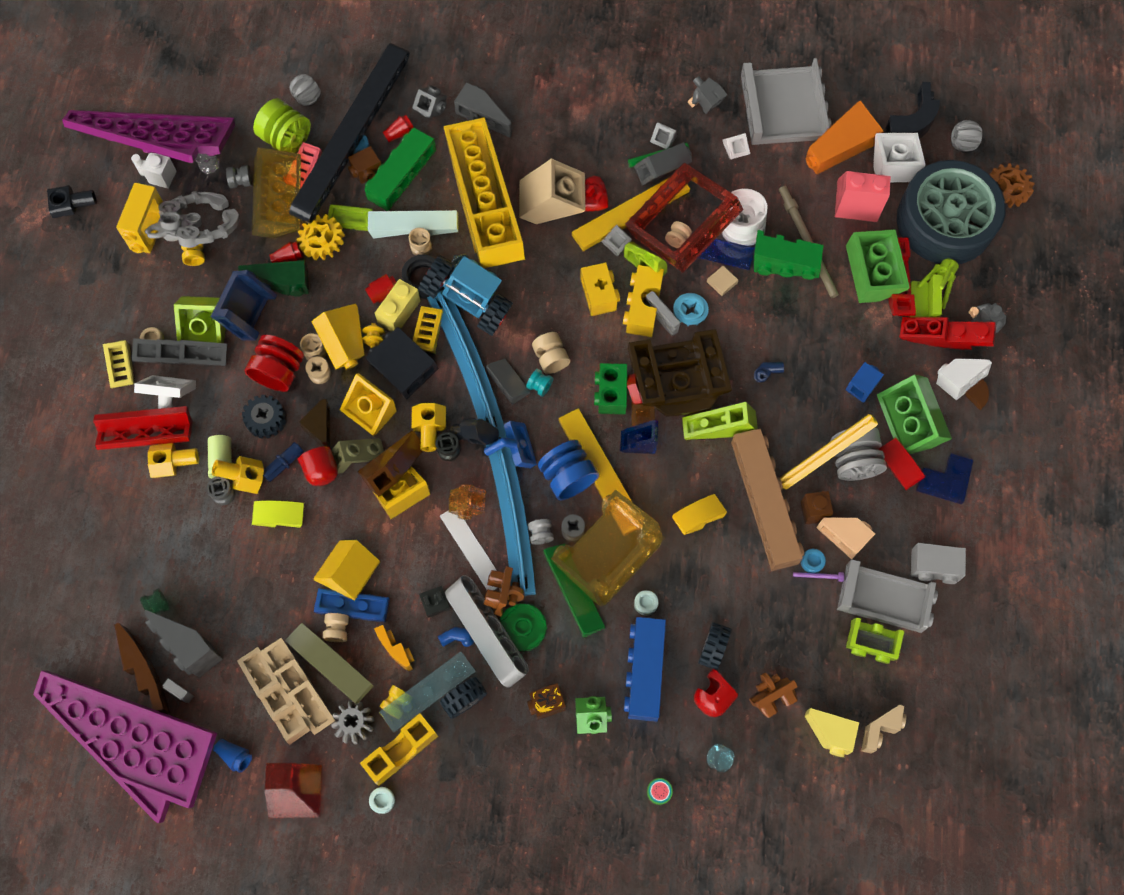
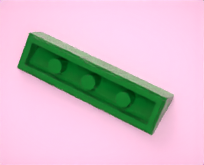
M565 543L544 549V556L583 638L605 629Z

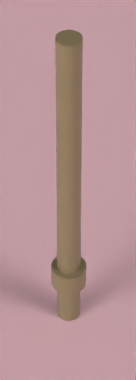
M787 186L781 187L779 192L785 202L784 207L787 213H790L802 240L814 243L798 211L799 206L796 200L792 199ZM822 261L820 277L830 298H835L839 295Z

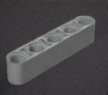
M466 575L461 576L445 591L446 598L500 683L505 687H511L529 672L528 665L497 616L494 615L491 607L483 605L484 596L474 581Z

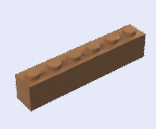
M761 428L734 434L731 444L771 571L799 565L803 559L804 550L802 544L797 542L795 536L797 528L795 522L790 520L788 514L790 512L787 499H783L781 493L783 486L781 479L776 477L774 471L776 469L773 456H769L767 450L769 448L766 435L763 436Z

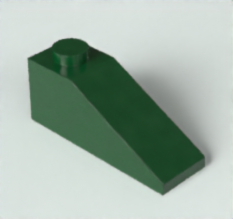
M304 260L238 266L239 271L249 270L253 272L259 281L268 284L273 291L294 297L309 294V274Z

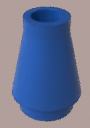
M220 739L213 749L232 771H238L239 773L243 772L252 760V755L249 754L248 749L227 742L224 739Z

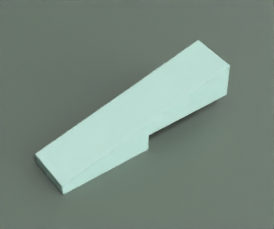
M457 210L368 211V231L373 239L409 234L415 228L426 229L430 236L458 232Z

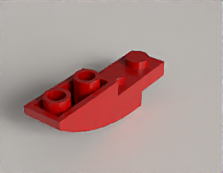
M902 317L899 337L906 341L934 347L972 350V346H994L996 323L949 322L948 318Z

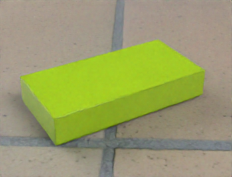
M330 204L328 216L330 219L334 217L342 228L368 231V211L373 210Z

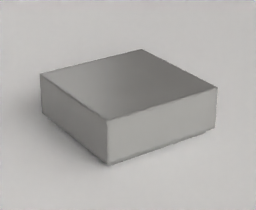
M616 225L601 242L618 256L624 250L625 245L631 242L632 239Z
M167 679L163 685L164 689L185 703H189L194 697L170 679Z

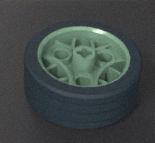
M957 160L937 161L925 166L910 181L897 209V225L902 238H909L910 248L922 258L937 264H941L944 259L949 258L955 260L958 264H963L982 254L1001 229L1006 216V203L1003 192L997 182L978 166ZM969 220H971V221L974 222L975 224L979 225L980 228L977 227V226H974V225L969 224V223H968Z

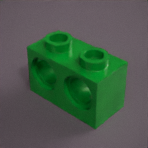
M600 363V370L595 371V385H599V392L594 394V406H599L598 414H626L627 364ZM613 376L616 380L608 381L606 377ZM613 397L616 400L613 402H608L605 400V398Z

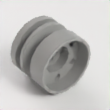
M874 427L835 455V457H838L835 465L838 468L837 475L839 479L845 481L863 480L880 475L886 471L887 464L883 460L885 455L883 451L878 450L882 446L878 428ZM841 431V432L835 434L834 436H832V438H831L830 441H832L833 439H835L837 436H839V435H840L841 433H843L844 431Z

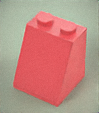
M846 171L837 180L835 217L878 222L890 195L891 176Z

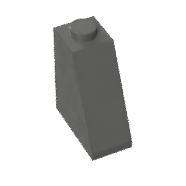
M683 142L643 159L634 168L643 186L692 163V153Z

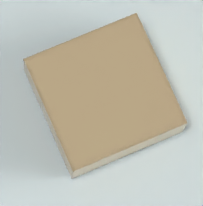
M722 266L707 279V283L723 296L738 283V279Z

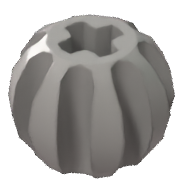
M300 74L294 77L289 86L293 97L303 106H310L316 103L321 94L318 84L307 74Z
M963 120L957 123L951 135L952 145L962 152H970L977 149L982 140V128L978 123L971 120Z

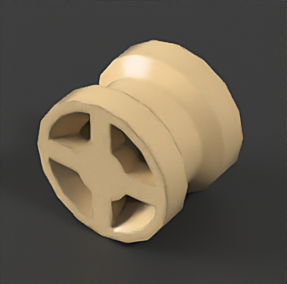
M676 221L671 225V231L666 234L665 240L672 247L682 249L686 244V239L691 236L692 231L686 224Z
M313 357L308 360L305 367L310 380L315 384L327 382L330 379L331 370L326 360L322 357Z

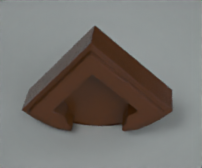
M981 379L966 391L964 395L981 410L989 399V389L986 382Z

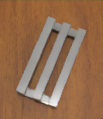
M651 291L646 295L645 305L657 308L656 319L671 336H674L679 331L680 321L656 293Z

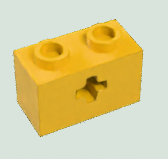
M606 263L581 268L580 279L591 316L616 311L617 302H620L618 289H614L612 284L614 283L612 270H608Z

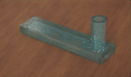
M461 651L379 713L394 733L476 671Z

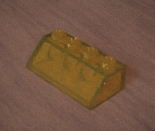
M258 147L254 159L252 235L276 238L299 231L300 219L291 216L289 210L300 190L301 154Z

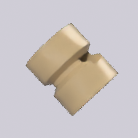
M557 332L545 333L533 341L532 347L536 356L540 358L539 363L545 374L556 373L569 365L570 358L566 350L562 348L563 343Z

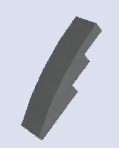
M133 338L132 362L226 366L227 344Z

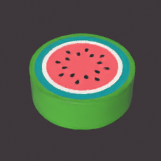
M657 778L648 785L647 796L652 803L663 805L672 797V786L667 780Z

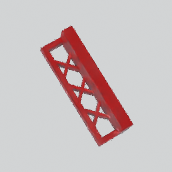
M188 407L96 414L93 419L98 432L95 447L97 450L189 442L193 422ZM177 430H184V434L174 435L173 433ZM154 432H161L158 436L150 437ZM132 434H138L133 439H127ZM115 436L110 441H104V437Z

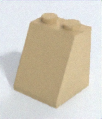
M550 159L520 180L519 218L534 224H540L585 211V173Z

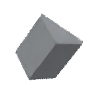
M657 122L650 142L665 149L671 148L677 137V130Z

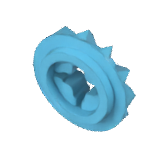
M686 293L679 296L673 306L676 318L680 323H685L687 326H697L702 321H705L709 310L706 300L695 293ZM695 306L694 313L691 312L686 315L687 308L690 309Z

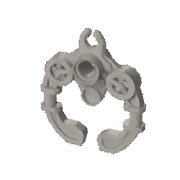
M194 191L190 195H181L171 201L161 203L158 206L160 214L158 223L152 224L144 232L149 238L163 237L167 241L179 240L181 246L191 248L199 244L212 243L218 238H227L237 228L240 219L235 209L224 210L222 213L224 223L217 226V230L211 232L208 229L199 231L197 227H200L202 224L201 216L198 213L182 215L181 209H185L187 204L195 202L197 205L209 203L213 209L219 211L229 207V203L224 195ZM153 230L159 231L158 233H150Z

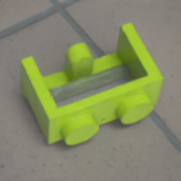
M855 618L851 620L846 648L852 649L851 654L866 657L867 653L876 656L875 660L878 662L890 664V660L895 661L899 658L904 631L888 630L883 628V625H870L861 622L860 618Z

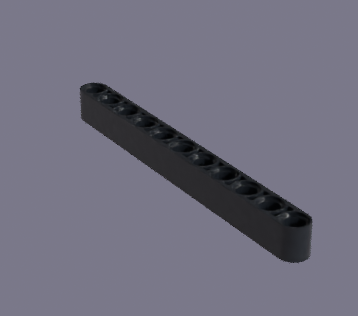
M392 43L388 44L293 200L289 210L291 216L309 224L313 222L349 161L348 157L353 155L406 66L410 55L408 50Z

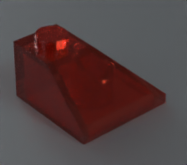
M266 763L265 796L268 818L320 817L322 765Z

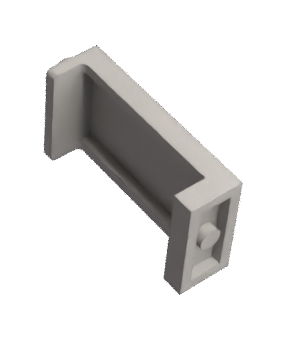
M851 559L845 568L837 610L922 633L928 627H931L933 623L934 613H931L932 604H935L937 601L938 591L935 590V582L931 581L929 584H924L861 567L860 561Z

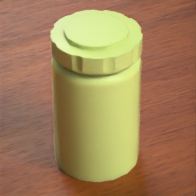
M214 435L208 438V477L211 479L216 477L212 475V467L215 460L232 463L231 438L229 436Z

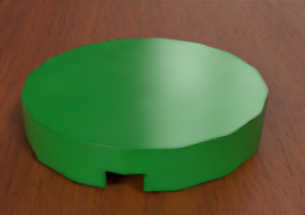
M516 604L506 609L500 618V623L519 652L533 650L545 638L547 631L546 619L541 610L534 605Z

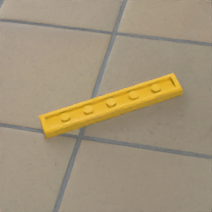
M677 173L572 231V237L582 251H585L601 242L616 225L621 229L630 226L689 193L690 187L681 175Z
M579 408L560 417L559 423L568 439L578 440L581 443L582 449L587 453L585 460L592 461L598 470L599 477L594 482V485L623 536L643 527L645 523Z

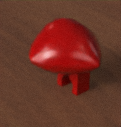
M591 176L585 179V211L607 209L608 195L605 183L601 177Z

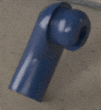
M761 363L754 372V379L761 383L765 382L772 373H783L784 363Z

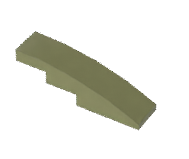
M303 623L285 640L287 644L356 705L373 687L365 677Z

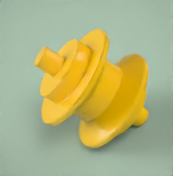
M371 323V325L362 329L363 334L366 335L362 338L364 344L371 346L370 348L378 346L384 340L380 336L385 331L377 326L376 323Z

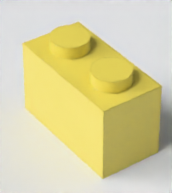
M399 279L375 312L378 325L388 331H394L397 327L401 329L420 303L418 289Z

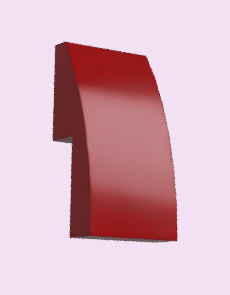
M894 438L878 449L883 451L885 455L883 460H885L892 474L905 490L925 478L924 473L897 438Z

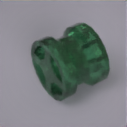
M159 588L154 590L149 596L144 595L140 597L145 611L148 610L157 614L160 611L165 612L169 610L167 600Z

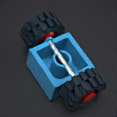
M439 255L428 269L418 289L434 299L441 288L445 287L442 296L478 319L483 312L485 313L477 327L493 336L513 304L512 301L498 293L490 306L488 305L502 280L493 272L485 270L476 261L465 256L452 272L455 264Z

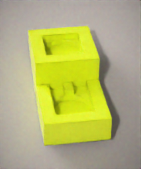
M254 501L252 525L274 528L280 525L301 528L304 503Z

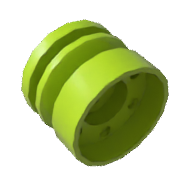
M275 98L268 101L256 115L253 130L260 139L271 144L281 154L289 156L296 153L302 143L306 142L310 133L311 123L308 118L293 110L284 101Z

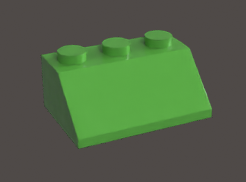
M896 230L854 232L846 244V249L859 303L880 302L890 298L892 294H899L910 288Z
M913 375L877 394L893 439L897 438L909 454L932 449L952 439L927 377Z

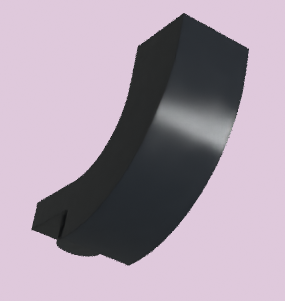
M922 82L918 90V111L906 116L890 115L885 127L886 133H918L920 139L929 131L940 106V100H934L931 82Z

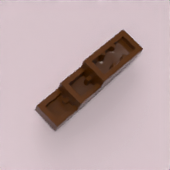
M120 623L114 624L123 670L130 675L135 674L138 691L144 695H150L152 709L164 714L170 713L162 684L144 649L125 626Z

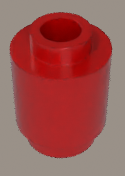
M385 274L369 283V287L365 288V291L373 304L376 302L381 303L397 282L393 276L388 277Z

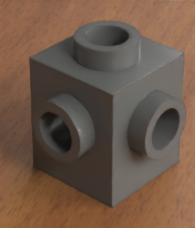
M430 85L426 88H420L416 94L412 109L420 112L422 116L427 118L439 116L446 108L445 101L447 95L441 93V89Z

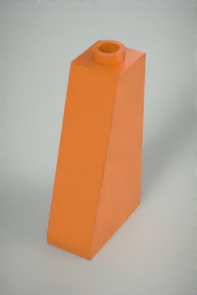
M859 101L809 147L805 158L806 163L816 174H819L875 146L876 133H884V131L864 104Z

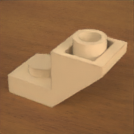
M898 705L865 726L861 751L873 753L877 751V748L881 747L883 734L880 731L895 734L905 727L907 716L903 713L904 706Z

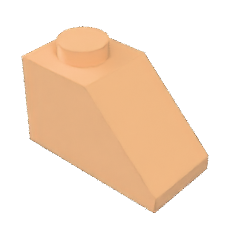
M823 518L816 527L851 559L875 535L872 527L867 522L861 521L858 518Z

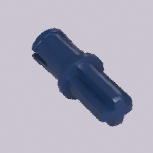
M293 442L280 456L276 455V459L264 469L263 477L271 482L283 470L289 469V465L304 453L302 448Z

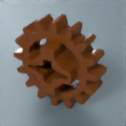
M1008 163L1006 168L1000 164L998 169L994 168L989 174L1002 190L1005 203L1008 204L1009 208H1012L1014 203L1017 207H1020L1022 202L1026 203L1034 191L1032 188L1035 185L1034 182H1030L1032 175L1026 176L1027 169L1021 171L1018 164L1013 168L1011 163Z

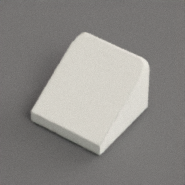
M746 133L723 139V144L730 159L750 154Z

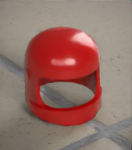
M330 447L313 448L298 458L306 480L313 486L330 484L338 475V467Z
M712 669L707 675L710 680L709 687L705 691L697 688L694 693V701L704 714L710 717H719L738 698V693L717 670Z

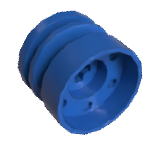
M578 440L562 443L546 453L538 462V468L543 472L544 478L552 480L550 488L558 500H566L583 492L599 477V472L593 462L585 460L587 453L582 449V445Z

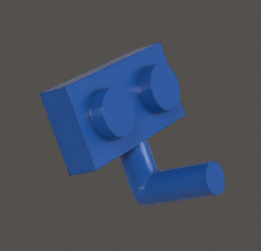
M507 422L504 424L506 438H500L484 448V453L487 456L504 447L510 448L516 467L532 468L537 465L525 423Z

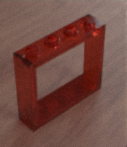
M683 163L625 225L634 238L683 273L744 209L737 196L688 164ZM692 180L723 202L674 252L643 229Z

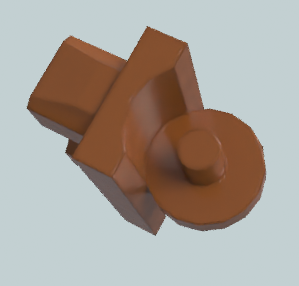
M506 566L504 572L491 570L487 585L499 588L497 592L487 589L483 605L495 608L494 615L502 616L503 607H506L507 600H509V605L515 606L517 601L524 599L525 592L519 587L518 582H513L512 586H510L513 571L511 567Z
M763 673L760 675L762 683L756 686L760 693L749 699L751 704L759 708L765 717L770 718L778 712L773 701L780 698L785 706L792 705L798 701L794 690L798 686L795 680L790 681L787 677L780 680L778 674L770 677L767 673Z

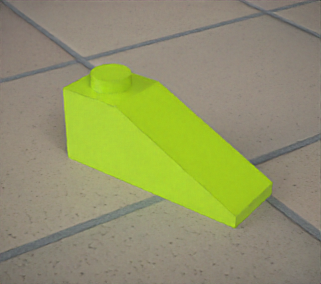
M747 402L682 417L684 439L727 438L733 437L734 434L758 429L756 411Z

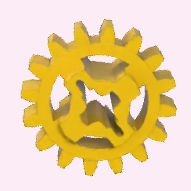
M318 214L316 220H313L311 224H302L304 230H298V234L301 236L297 238L300 244L299 248L308 258L312 256L314 260H317L319 256L322 260H325L328 254L330 257H334L332 252L334 250L339 252L338 245L344 244L342 238L345 237V234L342 231V226L334 217L330 219L327 214L324 215L323 219Z

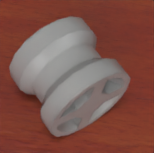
M540 519L528 524V528L532 532L530 537L531 544H545L554 540L553 533L550 532L551 520Z

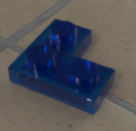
M950 454L945 473L923 467L921 471L924 473L925 478L918 482L916 491L963 504L974 460Z

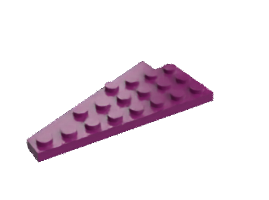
M69 110L62 119L66 128L140 148L145 153L154 152L189 163H193L198 154H207L208 156L220 154L235 127L234 118L80 110Z
M41 671L33 695L155 822H164L170 802L188 809L194 807L217 736L216 732L53 672Z

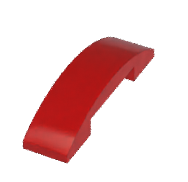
M897 237L910 288L902 293L892 294L888 301L893 316H915L914 294H911L908 263L910 258L909 238Z

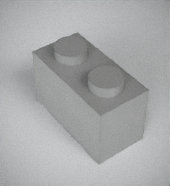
M917 543L912 548V577H918L921 581L942 580L945 584H956L965 577L966 548Z

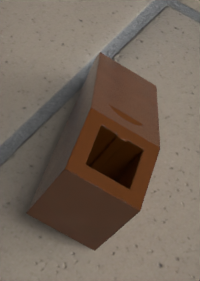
M414 430L410 431L357 471L369 489L378 497L394 486L423 452L420 449V439Z

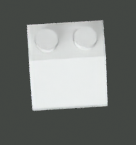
M876 133L873 166L875 174L891 176L890 182H910L916 173L926 165L918 133Z

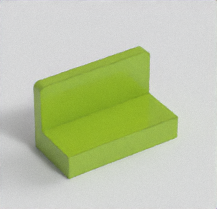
M933 274L930 281L926 282L921 288L917 287L920 281H912L910 283L911 294H914L916 315L909 317H940L942 315V290L939 288L942 282V275Z

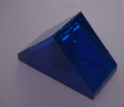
M657 420L621 430V452L656 454L658 445Z

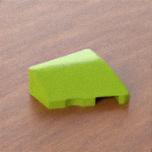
M629 242L625 245L624 257L635 267L647 265L655 272L664 269L663 276L667 273V263L665 260L635 242Z

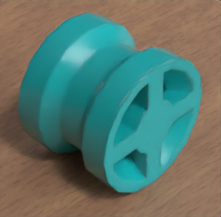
M536 369L530 376L526 388L536 390L538 395L543 397L551 387L553 377L550 375L545 376L541 370Z

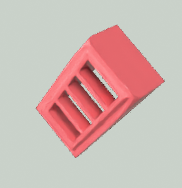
M303 142L290 170L286 184L301 189L320 158L322 150ZM296 176H299V177L304 178V180L302 181V180L296 179L295 177H296Z

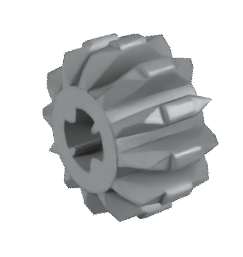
M348 701V709L340 705L341 715L333 714V717L339 721L331 724L333 729H338L335 736L337 738L343 736L342 741L346 744L350 738L353 744H358V736L366 740L365 730L368 732L373 731V728L367 724L375 721L373 716H368L371 712L370 708L363 709L362 702L357 703L354 708V703ZM351 718L355 719L357 723L354 728L348 722Z

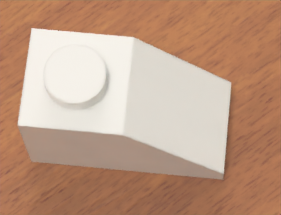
M954 359L951 363L942 365L938 370L939 375L936 384L955 400H958L966 391L989 374L992 362L986 359Z

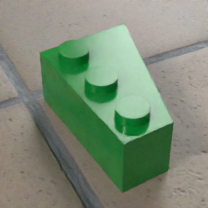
M757 230L754 272H758L760 275L779 274L782 277L801 276L808 280L819 278L823 245L799 239L796 240V243L784 240L782 235L777 234L776 238L765 236L764 231Z

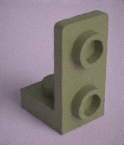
M379 438L339 441L332 449L338 467V474L344 473L351 463L371 462L384 452L381 439Z

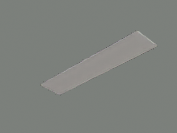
M453 507L440 515V518L485 588L489 590L497 589L487 585L491 570H496V568L457 508Z

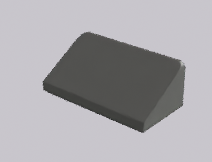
M506 359L486 365L488 374L512 405L530 394L529 389L526 388V385Z

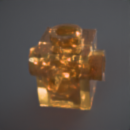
M462 484L459 488L450 490L449 513L458 515V518L463 520L472 519V516L485 513L486 490L469 484Z

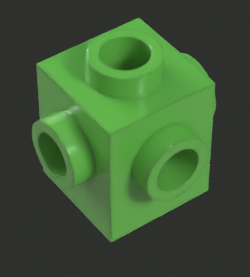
M605 697L575 698L577 734L607 732V722H612L611 707H606Z

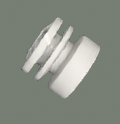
M742 188L732 191L723 200L721 232L728 243L737 247H748L756 244L757 230L764 231L765 234L768 205L765 198L759 192Z

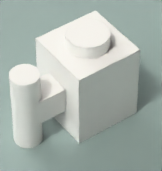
M152 152L148 154L146 160H141L138 154H134L131 157L139 174L145 175L148 183L169 188L177 172L170 157Z

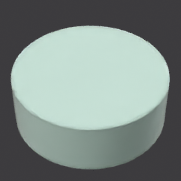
M641 591L635 597L634 607L641 615H651L657 610L658 598L652 591Z
M386 787L376 788L370 794L369 805L373 811L379 814L388 813L395 805V796Z

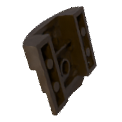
M716 329L694 332L692 340L657 346H652L651 339L628 343L629 358L636 377L642 405L652 406L666 417L710 410L720 395L732 391Z

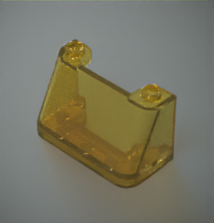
M617 490L603 499L601 504L603 515L573 547L570 545L559 546L551 558L553 563L600 607L606 605L658 549L663 540L658 522Z

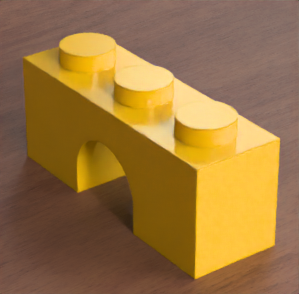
M638 265L637 273L632 272L630 285L634 286L633 292H628L626 304L630 305L629 312L625 311L623 324L627 325L626 333L652 337L657 308L649 307L642 301L651 291L655 292L659 297L664 269L655 272L651 267Z
M420 713L400 729V734L384 747H378L360 762L361 766L378 786L438 737Z

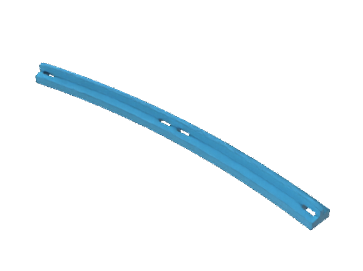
M444 290L440 291L434 299L430 296L427 297L431 308L443 310L440 326L460 368L477 418L485 421L488 418L489 423L495 427L493 417H495L499 437L506 438L503 420L489 379L455 303L442 296ZM437 301L440 302V304L442 305V308H440V306L438 305ZM504 447L490 455L489 460L502 515L509 567L513 568L510 583L512 586V583L518 582V578H520V587L525 592L524 596L536 595L529 534L519 480L512 459L511 449ZM524 577H527V583H528V588H527V589H525V579H524Z

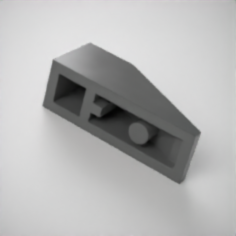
M466 83L454 101L456 114L469 120L485 117L489 129L510 138L512 135L510 120L479 86Z

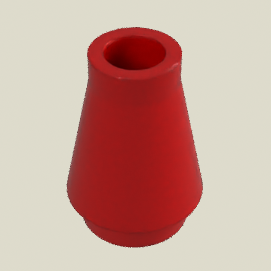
M407 115L399 116L382 133L390 143L409 133L414 126Z
M290 241L274 253L269 254L272 263L300 261L304 254L299 248L297 241L293 243Z

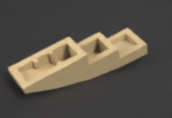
M282 637L260 651L314 735L335 721Z
M257 647L237 660L270 717L276 723L284 739L290 745L311 730L274 675L273 670L261 654V650Z

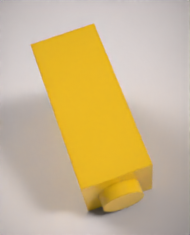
M356 304L325 311L311 321L335 369L345 367L347 370L358 364L357 360L364 356V348Z

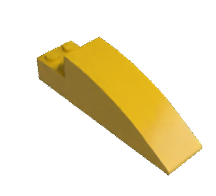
M485 117L444 126L466 222L480 266L485 269L525 260L523 241Z

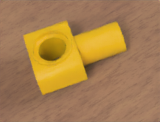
M421 403L412 407V429L421 432V451L433 452L437 449V431H444L446 428V406L437 403ZM428 414L434 415L431 420L423 419Z
M174 443L150 445L148 450V468L151 478L176 476L177 466L199 464L197 448L176 450ZM166 457L164 462L158 463L161 458Z
M242 456L238 457L235 464L215 460L212 467L213 476L233 480L232 489L258 494L264 473L262 461ZM245 471H249L251 473L252 479H249L246 476Z

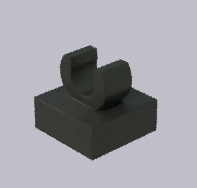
M442 586L419 594L428 618L450 610Z

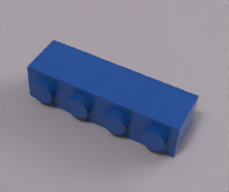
M636 617L635 624L630 625L629 638L634 639L633 648L628 650V663H632V670L627 672L626 687H630V696L625 697L624 712H628V719L656 722L659 719L666 620Z

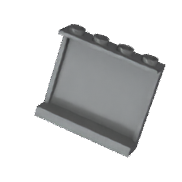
M817 58L813 59L811 67L753 70L752 63H743L741 81L752 145L815 141L832 126L831 119L827 116L828 102L824 100L825 85L821 84L822 69L818 67Z

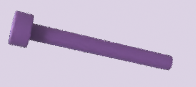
M793 572V577L838 579V582H843L844 572H838V574Z

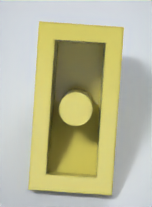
M812 708L806 711L805 718L823 748L829 749L830 754L844 757L845 754L848 755L853 752L859 722Z

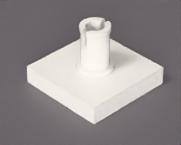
M152 375L135 383L134 393L158 395V409L171 408L173 397L180 398L196 389V380Z

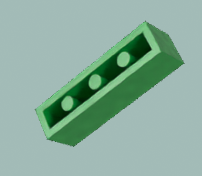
M414 127L409 133H406L400 145L391 151L387 161L379 166L375 176L367 181L364 188L367 200L389 211L436 152L434 138Z

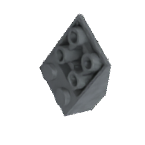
M148 610L144 612L148 618L145 622L153 633H157L162 638L159 640L162 646L176 657L173 659L174 662L188 675L194 674L200 678L223 660L210 641L196 630Z

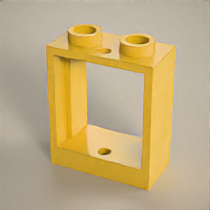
M139 183L133 184L116 228L130 250L136 253H151L156 238H149L144 231L152 224L158 223L160 218L158 206L163 203V200L155 187ZM153 230L150 233H158L159 231Z

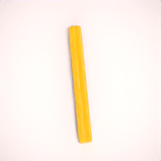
M868 414L781 476L783 488L785 490L790 488L876 427L878 422L875 417Z

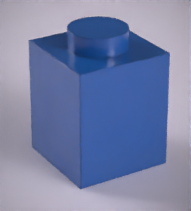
M864 362L849 382L845 391L864 403L879 384L884 374L877 367Z

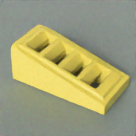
M124 340L103 344L110 388L133 385L134 377L129 343ZM123 351V354L113 356L112 352ZM124 359L123 363L114 364L113 362L114 360ZM126 367L125 371H114L116 368ZM127 375L128 378L119 381L115 380V377Z

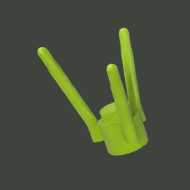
M944 259L940 265L936 264L933 270L917 285L918 288H921L933 274L942 275L940 290L944 289L948 281L942 309L946 308L951 288L956 278L955 273L959 268L958 263L953 259Z

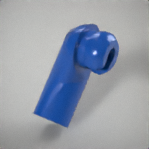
M454 627L437 636L443 647L455 640L462 642L464 647H469L474 643L468 631L460 627Z

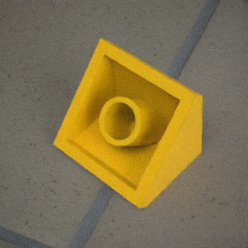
M359 373L355 375L340 407V411L373 436L397 412L393 399Z
M410 466L394 486L379 497L375 493L374 495L390 519L429 496L430 492L426 481Z
M340 540L315 575L314 581L355 601L379 565L380 560L359 541Z

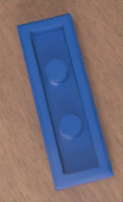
M318 588L314 613L324 615L339 613L348 615L349 618L386 623L390 599L389 597L359 594L354 601L334 590Z

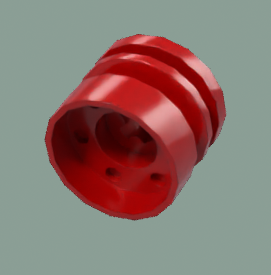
M267 334L262 335L258 341L259 345L254 350L256 355L251 356L244 372L249 378L264 387L275 391L287 392L295 377L293 372L299 369V364L303 361L304 354L298 347L282 338Z

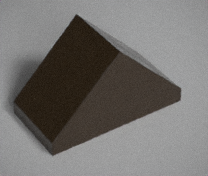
M322 399L299 423L303 431L319 445L330 447V406L327 399Z

